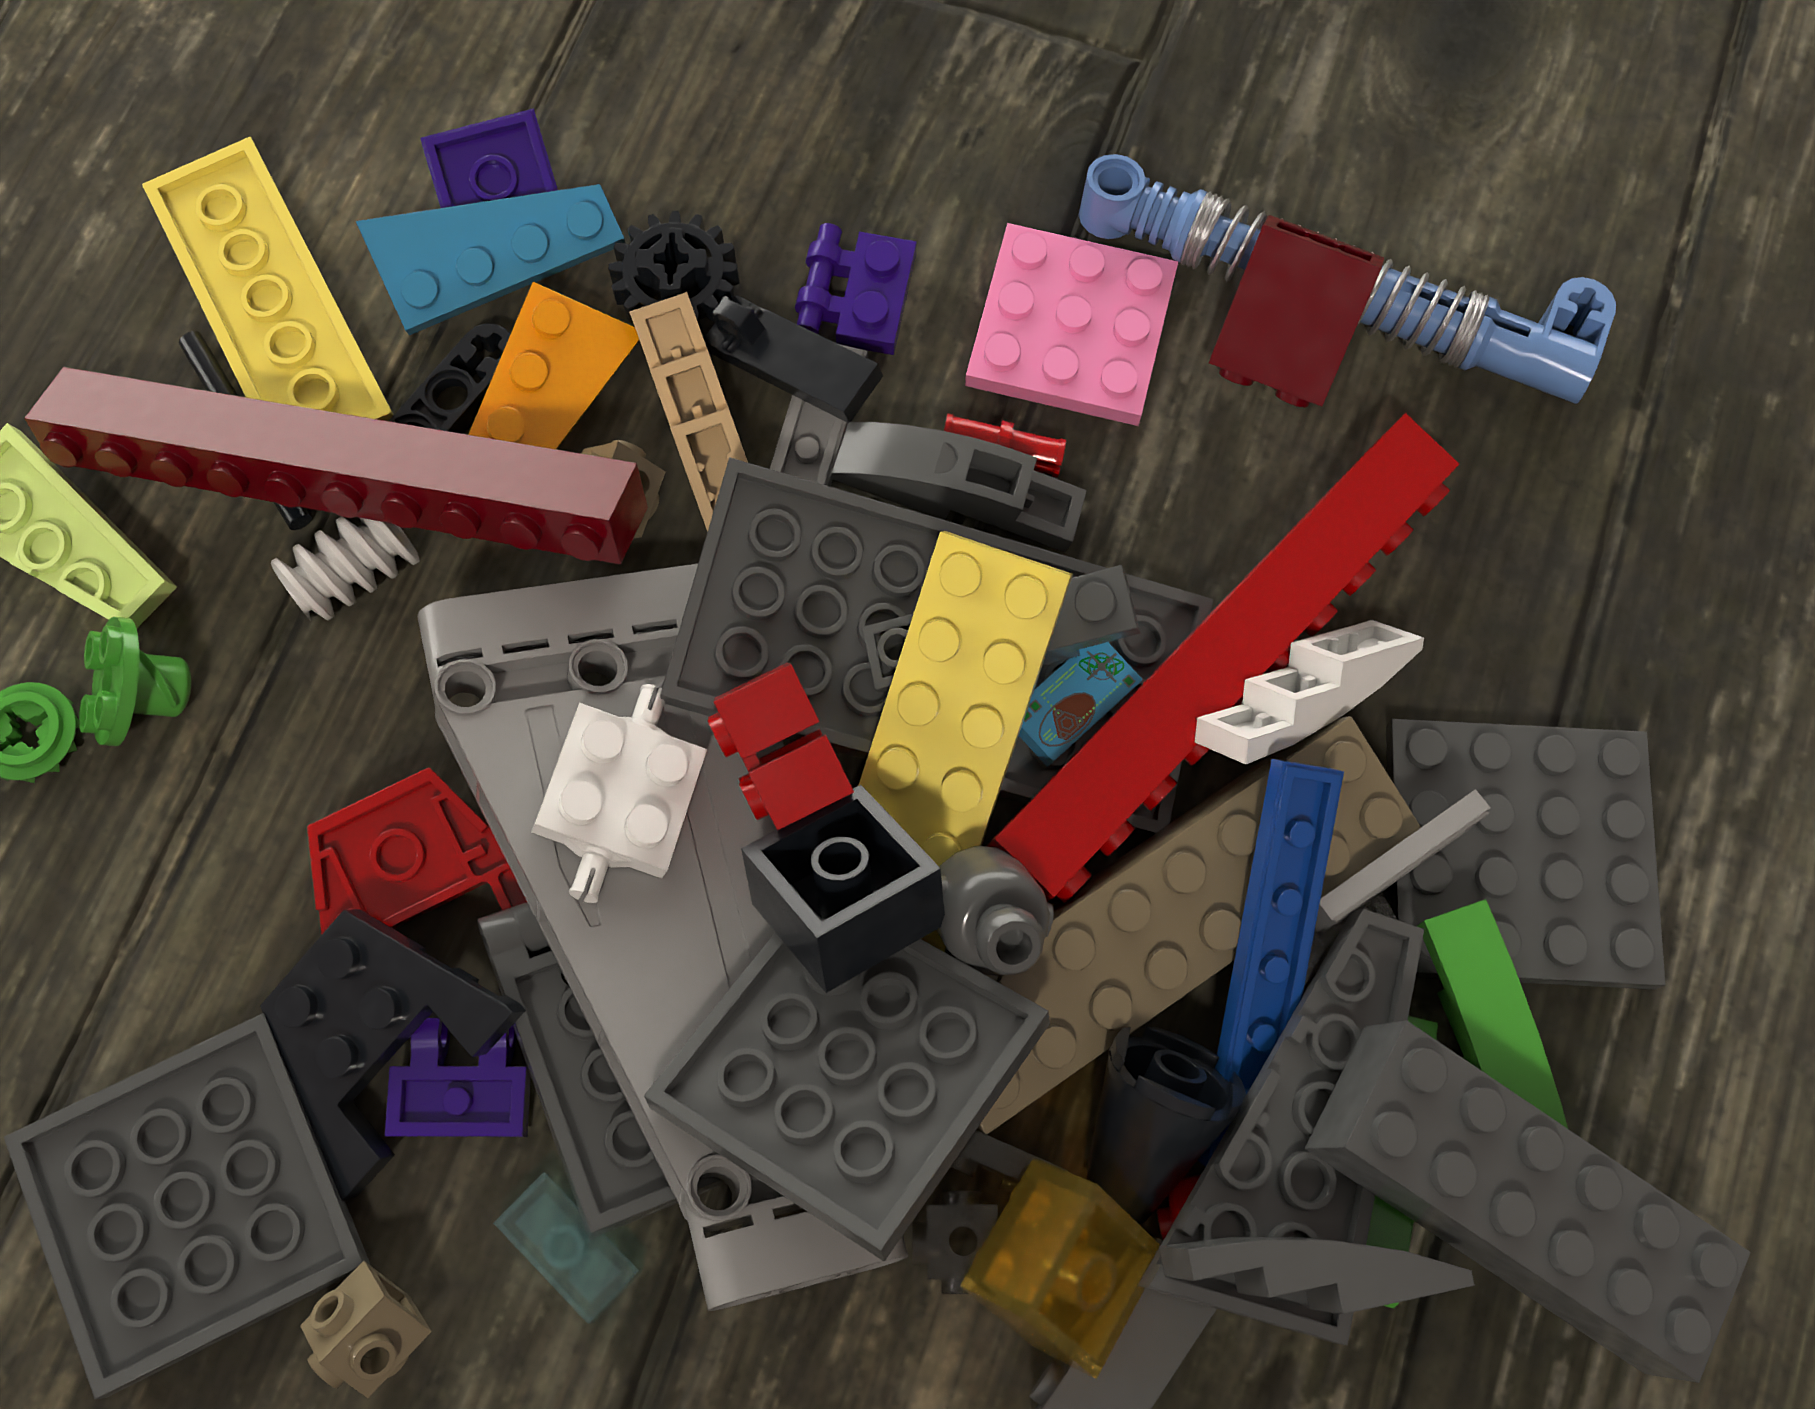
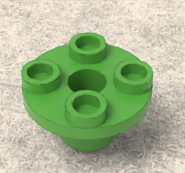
M111 617L103 627L102 632L90 631L88 633L84 650V664L86 669H93L94 674L92 695L85 694L80 704V732L94 733L99 745L119 746L127 735L133 714L176 717L184 711L191 693V673L187 662L183 658L146 654L139 649L136 625L130 618Z

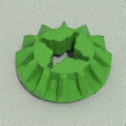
M26 682L0 691V778L7 782L10 780H22L35 783L36 777L47 772H60L59 763L66 754L77 751L74 738L76 729L79 728V720L72 707L73 702L59 690L42 683ZM17 717L25 722H30L34 726H39L35 731L40 739L38 741L39 747L34 748L19 742L23 735L19 730L21 725L17 722Z

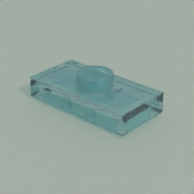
M543 1172L493 1223L588 1324H593L642 1272L606 1233L589 1239L577 1203L546 1172Z

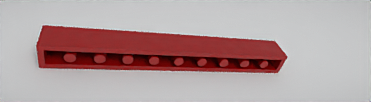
M1406 413L1401 416L986 846L997 847L1020 861L1044 891L1047 902L1055 896L1063 903L1070 899L1092 875L1084 867L1088 860L1099 849L1106 856H1109L1135 829L1127 820L1141 804L1148 810H1152L1178 783L1169 775L1183 759L1192 766L1209 750V748L1195 743L1197 718L1241 705L1245 679L1262 675L1264 672L1269 673L1286 668L1289 664L1291 642H1294L1303 631L1310 637H1313L1338 612V609L1330 602L1341 590L1348 596L1356 592L1376 571V568L1368 561L1379 550L1388 556L1412 533L1414 529L1406 521L1416 510L1423 517L1426 516L1450 492V489L1443 481L1456 469L1459 463Z

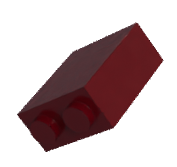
M1269 215L1263 223L1210 357L1209 364L1220 367L1219 374L1231 382L1251 386L1256 381L1276 389V397L1291 405L1306 408L1311 402L1322 407L1382 269L1384 257Z

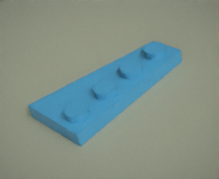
M600 184L356 221L404 329L409 335L528 286L532 282L540 281L614 249L615 243H625L624 236Z

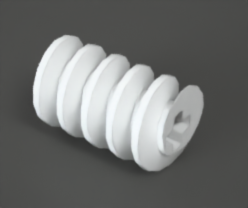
M341 516L336 519L340 535L339 540L336 541L319 530L314 534L319 553L314 555L300 544H297L293 547L297 567L292 569L278 558L273 559L271 565L288 593L310 621L309 611L311 610L324 619L330 620L335 617L330 599L332 596L347 606H352L356 603L352 587L354 582L370 593L377 589L373 573L374 569L377 568L393 579L399 575L394 558L396 555L401 556L412 565L420 562L416 549L401 527L392 523L360 518L362 525L357 527Z

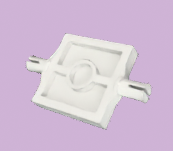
M645 684L641 686L640 695L632 717H618L579 702L531 833L560 842L576 855L582 857L572 887L569 889V894L577 900L581 897L590 875L591 880L583 902H598V895L608 867H630L659 878H663L668 870L707 749L672 737L657 727L665 701L660 698L662 688L659 687L650 710L648 709L655 685Z

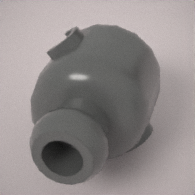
M974 846L958 851L942 863L940 868L945 916L941 927L936 931L954 958L984 975L992 976L1016 975L1027 971L1036 964L1042 954L1044 939L1048 937L1051 930L1054 913L1052 904L1046 901L1044 891L1022 863L997 847Z

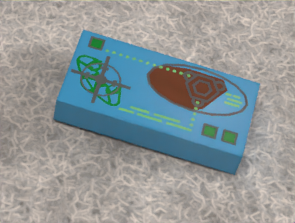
M1109 642L1079 649L1080 656L1069 658L1033 691L1019 737L1047 767L1143 680Z

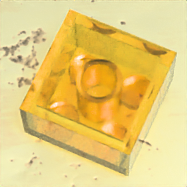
M1033 1158L1019 1184L1012 1191L1008 1203L984 1245L977 1252L972 1266L960 1287L1033 1347L1097 1380L1145 1290L1144 1287H1140L1138 1284L1161 1245L1098 1184Z

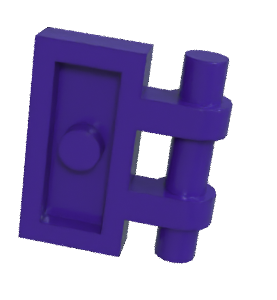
M831 223L820 225L817 240L810 243L805 261L810 268L806 286L799 289L795 303V310L799 313L797 325L818 334L821 321L838 324L836 330L837 344L894 355L914 267L917 241L859 232L854 252L843 250L839 247L842 235L840 227ZM832 276L848 278L844 297L833 296L828 292Z

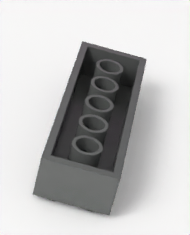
M1404 1020L1365 1026L1305 1149L1642 1373L1699 1383L1751 1252L1409 1021Z

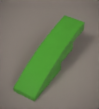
M1484 899L1421 922L1417 927L1424 929L1423 941L1444 987L1437 995L1464 1055L1462 1058L1568 1129L1560 1097L1538 1029L1514 964L1487 900Z

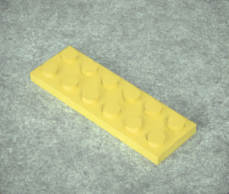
M251 137L142 184L246 398L389 421L394 416Z
M947 531L939 533L859 785H862L939 867L958 851L974 846H982L1073 576L1072 573ZM936 930L921 938L943 952L947 950Z

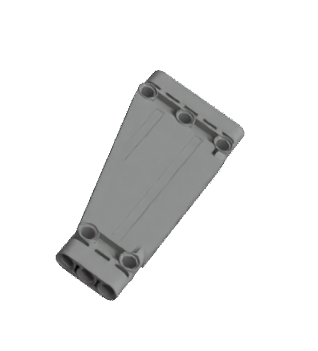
M698 564L435 601L422 608L417 617L435 704L436 722L530 909L535 915L679 1204L684 1218L688 1221L708 1311L748 1303L879 1268L907 1258L908 1252L903 1236L887 1259L882 1261L808 1211L775 1220L774 1216L803 1208L650 1109L644 1098L645 1093L775 933L752 905L741 848L777 829L770 815L758 821L756 820L740 788V781L738 779L749 772L739 752L727 758L725 757L707 721L709 716L664 704L657 727L661 728L668 735L707 749L668 870L663 878L630 867H608L598 895V902H583L591 880L590 875L581 897L577 900L569 894V889L572 887L582 857L576 855L560 842L531 833L579 702L618 717H632L640 695L641 686L651 684L655 685L648 705L650 710L659 687L662 688ZM588 673H600L605 675L611 682L604 686H593L586 683L581 677ZM459 693H470L476 695L481 701L471 707H460L453 704L449 699ZM783 740L757 752L758 757L760 758L784 746ZM705 1177L722 1179L732 1192L731 1206L725 1210L707 1208L700 1201L697 1194L698 1181ZM741 1224L743 1228L705 1238L704 1233Z

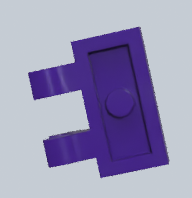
M427 1018L411 1035L410 1066H390L385 1136L528 1137L531 1075L528 1067H511L517 1037L513 1025L487 1054L479 1056L478 1066H444L449 1049L450 1031L439 1018Z

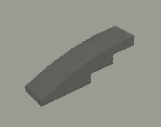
M1226 1237L1159 1246L1165 1277L1196 1281L1234 1273L1237 1293L1271 1298L1306 1290L1309 1309L1338 1314L1352 1313L1475 1286L1472 1270L1403 1250L1335 1240L1300 1237Z

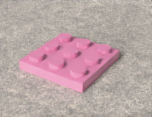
M1007 223L966 372L965 386L1139 426L1178 261Z

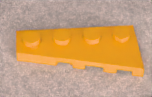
M532 282L468 435L557 449L577 425L579 419L595 398L599 396L627 356L631 354L640 342L635 327Z

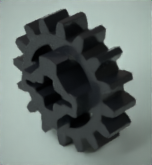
M672 211L669 223L661 224L654 214L649 215V229L644 232L633 225L627 228L631 244L615 243L613 248L617 262L610 263L608 266L617 305L624 306L627 320L631 323L633 322L630 311L687 292L700 330V319L705 316L715 322L712 312L724 296L730 297L731 300L733 299V286L740 283L738 265L735 264L734 246L732 243H724L722 229L717 225L705 232L703 218L699 214H696L689 224L682 223L679 211Z

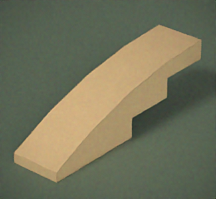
M685 292L630 311V315L708 532L729 457L747 463L748 461L688 293Z

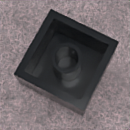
M862 785L853 788L854 793L741 848L752 905L825 993L941 927L945 916L941 868Z

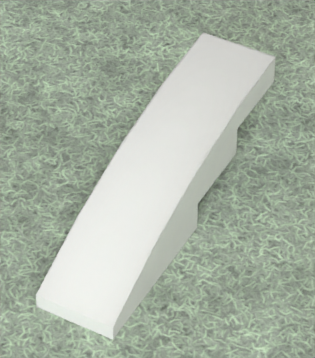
M1370 620L1291 642L1288 667L1245 679L1241 705L1197 718L1195 743L1245 765L1292 746L1336 721L1381 688L1422 650L1424 638Z

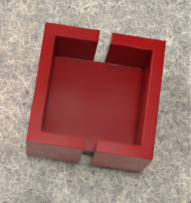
M785 663L714 698L713 702L718 712L709 716L707 721L726 758L739 752L749 772L738 778L740 781L739 785L757 821L770 815L776 829L779 830L854 793L827 735H822L820 729L760 758L757 755V752L820 722L792 664Z

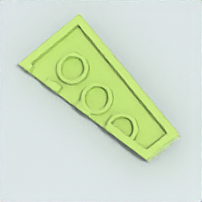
M8 423L0 430V557L108 620L111 617L132 619L137 629L177 586L54 463L50 462L43 452L22 431Z

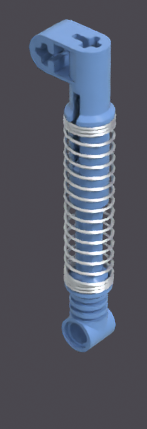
M1118 154L1104 155L1094 160L1089 166L1079 210L1080 222L1089 233L1100 238L1114 239L1129 235L1132 229L1136 230V239L1143 240L1146 234L1150 235L1148 243L1155 246L1159 239L1163 240L1162 248L1170 252L1174 261L1181 262L1182 265L1186 264L1187 267L1192 266L1193 269L1198 267L1203 255L1210 256L1211 260L1207 270L1208 275L1213 274L1219 260L1229 264L1225 274L1226 282L1231 280L1237 267L1246 269L1263 223L1267 219L1265 211L1257 216L1252 226L1247 225L1249 216L1247 205L1239 209L1234 219H1230L1231 202L1229 198L1224 200L1222 196L1218 197L1217 194L1212 195L1211 192L1208 193L1201 189L1192 194L1184 191L1179 198L1176 197L1177 189L1170 186L1166 193L1162 192L1164 184L1158 181L1154 183L1153 187H1149L1150 178L1145 177L1143 169L1139 164L1127 156ZM1392 259L1387 260L1384 266L1382 265V269L1358 324L1367 325L1368 336L1380 330L1385 332L1386 342L1394 340L1395 337L1402 338L1404 349L1412 347L1414 343L1421 346L1422 356H1426L1434 350L1439 352L1441 363H1448L1449 366L1453 364L1454 368L1458 367L1462 370H1467L1476 366L1574 404L1581 400L1598 367L1616 313V301L1605 285L1594 279L1584 277L1571 278L1561 285L1539 323L1501 310L1497 299L1489 297L1488 294L1483 296L1482 292L1478 294L1475 290L1466 297L1464 296L1466 292L1465 286L1461 287L1458 293L1446 289L1448 284L1446 279L1439 286L1428 282V272L1423 274L1421 279L1410 276V265L1405 267L1403 272L1392 269ZM1568 325L1574 327V336L1564 333Z

